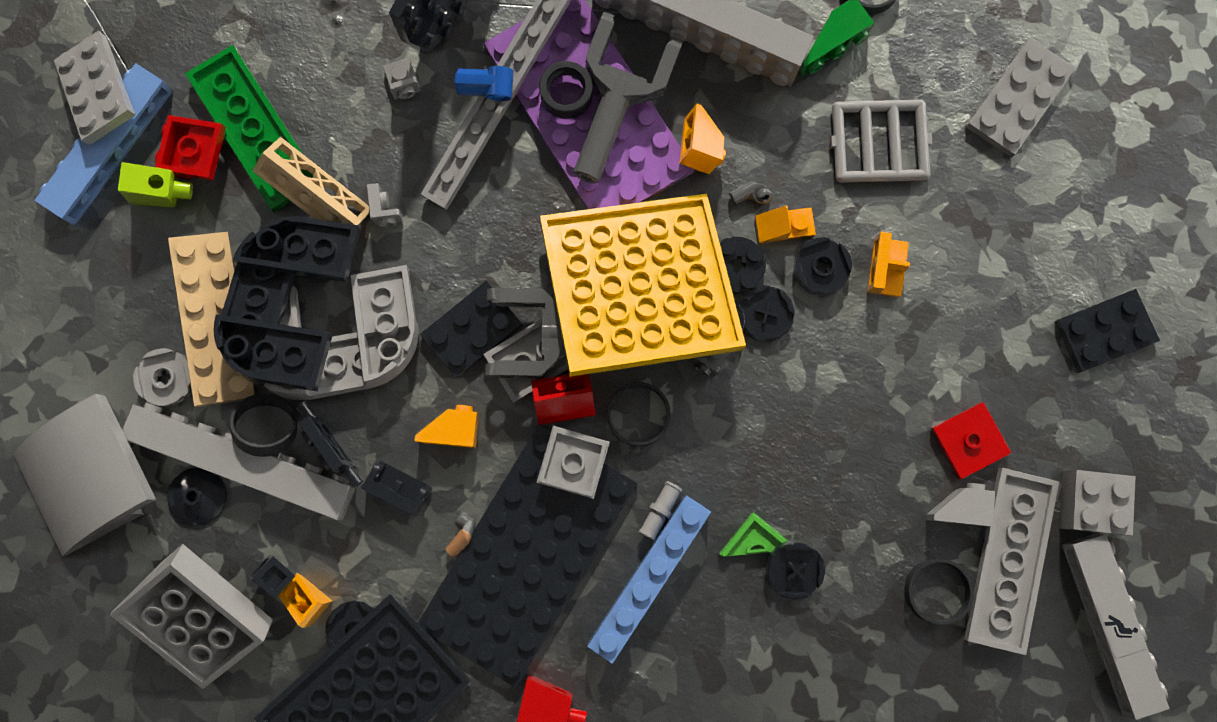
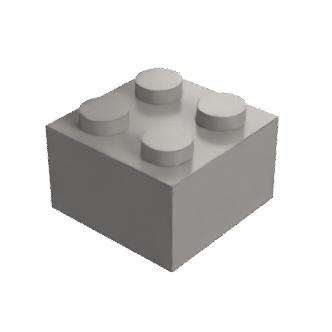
M1083 470L1063 471L1060 529L1133 536L1136 476Z

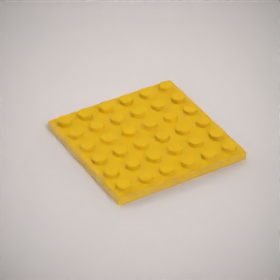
M707 194L540 216L542 235L570 377L742 351L745 349L746 344Z

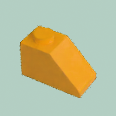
M696 104L684 119L679 164L710 174L717 165L720 166L724 161L726 151L723 149L724 136L702 105Z
M456 405L455 410L447 409L416 434L415 442L476 448L480 414L474 412L472 406Z

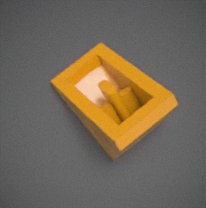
M296 573V576L278 596L298 626L305 628L313 625L332 600L306 578Z

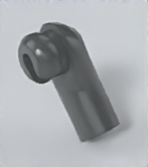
M753 181L729 193L735 205L746 199L759 204H768L773 198V194L768 187Z

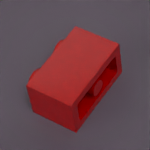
M567 374L531 381L538 425L595 416L589 374L571 377Z

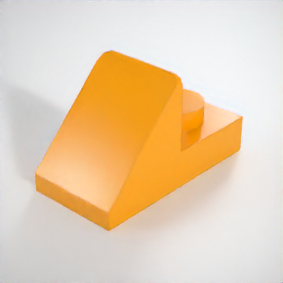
M782 206L755 216L758 244L813 238L816 235L812 208L788 210V206Z

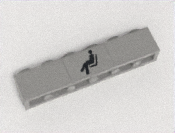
M1092 534L1063 543L1064 553L1122 715L1137 720L1170 709L1166 700L1168 699L1167 690L1163 683L1159 681L1156 672L1157 662L1149 652L1145 642L1147 640L1146 632L1142 625L1138 623L1135 615L1136 604L1126 590L1124 584L1126 583L1125 574L1117 565L1114 557L1116 550L1113 542L1106 534Z

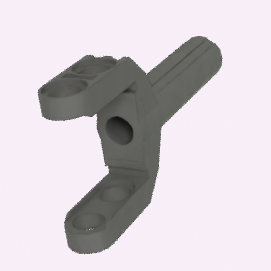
M605 11L601 16L585 60V67L602 98L573 170V174L577 178L592 184L600 182L628 107L637 103H647L664 95L683 44L682 40L674 37L667 43L652 84L647 83V79L607 64L602 66L601 62L613 34L612 28L615 15Z
M541 288L487 289L486 302L494 303L500 307H545V309H542L541 352L544 361L497 360L493 363L485 364L484 376L491 378L542 379L565 355L555 301Z

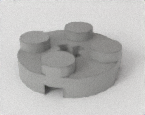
M166 348L155 349L148 352L142 358L144 360L140 363L139 367L136 366L133 374L135 390L151 404L162 407L173 406L192 394L187 357L181 353ZM164 370L171 375L166 385L163 382H158V377L162 376V371Z

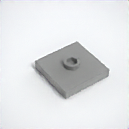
M553 426L537 483L594 499L610 442Z

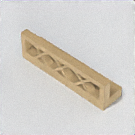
M281 137L262 153L253 169L254 173L314 219L359 226L370 214L369 206ZM278 149L282 150L289 156L290 160L283 159L275 152ZM300 169L309 171L313 178L303 175ZM324 187L332 189L336 196H330L324 191ZM347 205L355 207L361 214L357 217L348 210Z

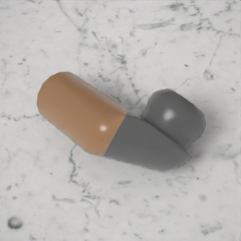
M462 513L456 519L455 524L461 530L446 547V552L455 558L470 542L476 525L475 519L469 517L467 513Z

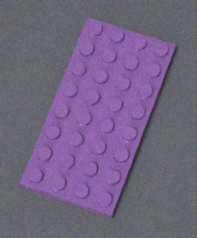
M571 0L515 96L587 210L645 202L692 174L695 170L679 164L681 147L651 101L637 103L628 107L600 182L595 184L580 180L573 174V170L602 98L597 86L592 82L593 97L591 105L583 114L576 118L562 119L555 117L545 109L541 102L539 83L542 74L549 66L556 62L571 61L580 64L586 69V55L599 21L586 0ZM524 20L484 43L485 49L496 66ZM610 39L601 65L607 64L633 74ZM568 75L560 76L551 83L550 95L558 104H573L582 97V84L575 77Z

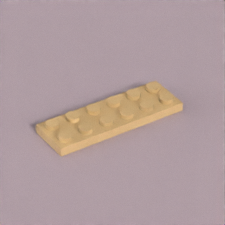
M228 232L168 238L194 407L241 401L254 395L253 383L244 379L226 363L222 354L217 349L214 339L216 314H222L234 274Z

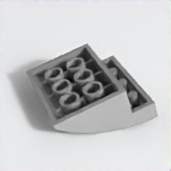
M93 394L62 412L30 435L13 454L62 556H67L143 515L141 508L156 500L106 396Z

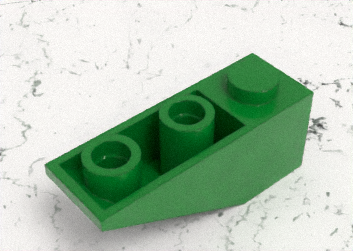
M848 0L832 10L798 73L800 77L807 72L810 74L817 72L824 66L826 60L831 57L833 60L839 58L847 51V47L853 43L857 46L869 38V32L874 22L859 0Z

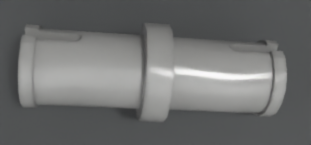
M666 481L656 502L651 503L649 507L651 511L639 530L640 534L655 541L666 518L670 519L672 515L670 511L682 492L680 487Z

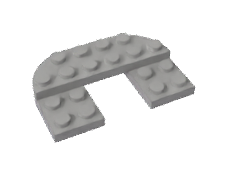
M407 265L350 275L357 332L332 337L318 392L265 383L264 387L286 399L312 400L374 388L387 383L400 374L412 359L419 338V327L416 322L410 274ZM292 286L281 325L301 327L298 291L295 286Z

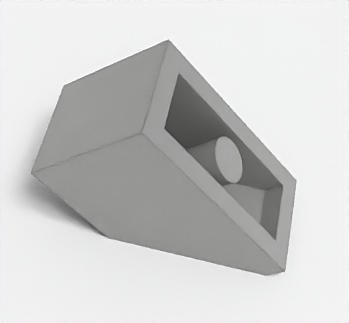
M967 483V488L956 489L927 513L926 520L993 527L995 491L985 490L984 484Z

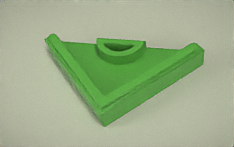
M752 512L720 551L719 555L726 557L769 553L775 547L788 540Z

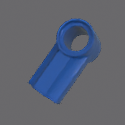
M490 66L488 70L458 68V72L455 74L456 93L467 96H486L488 99L495 101H510L514 70L504 66Z

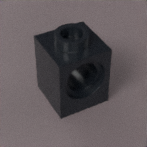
M268 555L248 578L266 594L275 599L296 575L274 556Z

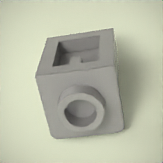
M410 57L383 65L394 99H408L421 91Z
M378 183L367 184L370 218L374 224H379L380 227H392L396 225V222H402L403 218L399 209L385 210L389 209L387 192H383Z

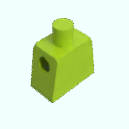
M121 162L118 191L132 205L173 208L176 206L177 198L192 199L193 184L191 182L179 181L173 171L169 169Z

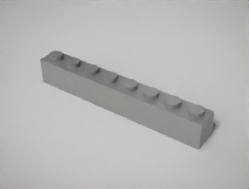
M147 402L144 407L133 404L122 429L128 441L333 519H344L356 487L352 488L348 484L349 482L346 477L333 473L332 478L321 474L323 468L306 463L305 467L295 464L296 458L283 453H279L278 457L273 455L259 457L247 454L236 446L230 433L226 432L224 437L215 434L216 428L200 422L197 427L188 424L190 418L172 412L171 417L161 413L163 408Z

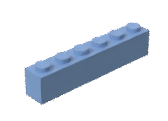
M136 63L124 74L122 79L135 116L91 145H87L79 137L74 142L72 150L67 157L57 165L56 172L50 180L40 188L39 195L34 200L74 226L173 92L163 80Z
M687 495L682 498L589 640L587 647L613 664L711 511Z

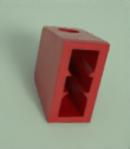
M529 675L517 722H585L587 711L570 708L573 696L571 692Z

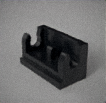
M380 461L375 463L361 489L412 516H417L432 487Z

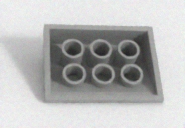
M184 544L165 558L110 614L111 617L202 689L263 643L273 621L272 618Z

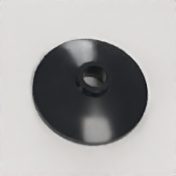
M202 468L187 469L172 481L167 495L168 506L173 516L184 524L191 526L207 524L216 519L225 506L226 489L224 483L217 474ZM192 491L197 493V499L194 502H191L189 499V494Z

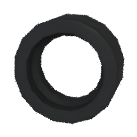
M571 61L556 62L549 66L541 76L539 83L541 102L545 109L553 116L562 119L576 118L583 114L591 105L593 97L592 79L587 70L580 64ZM568 75L577 78L583 87L582 97L577 102L569 105L556 103L550 95L551 83L560 76Z

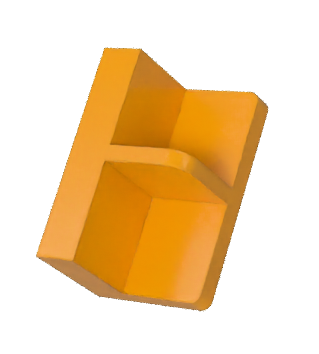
M880 232L874 238L867 293L900 297L902 295L905 271L910 268V263L906 262L908 242L892 240V233Z

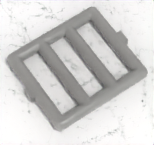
M924 100L835 102L832 105L833 136L830 137V147L834 149L835 174L838 182L925 181L930 178L929 146L932 145V133H928L926 103ZM899 111H915L919 167L916 170H902ZM860 112L863 171H847L843 113ZM871 112H887L891 170L875 171Z

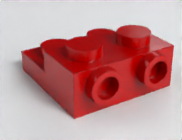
M168 115L166 124L162 127V140L160 149L155 155V167L169 169L173 171L177 178L189 180L191 178L213 181L226 127L221 123Z

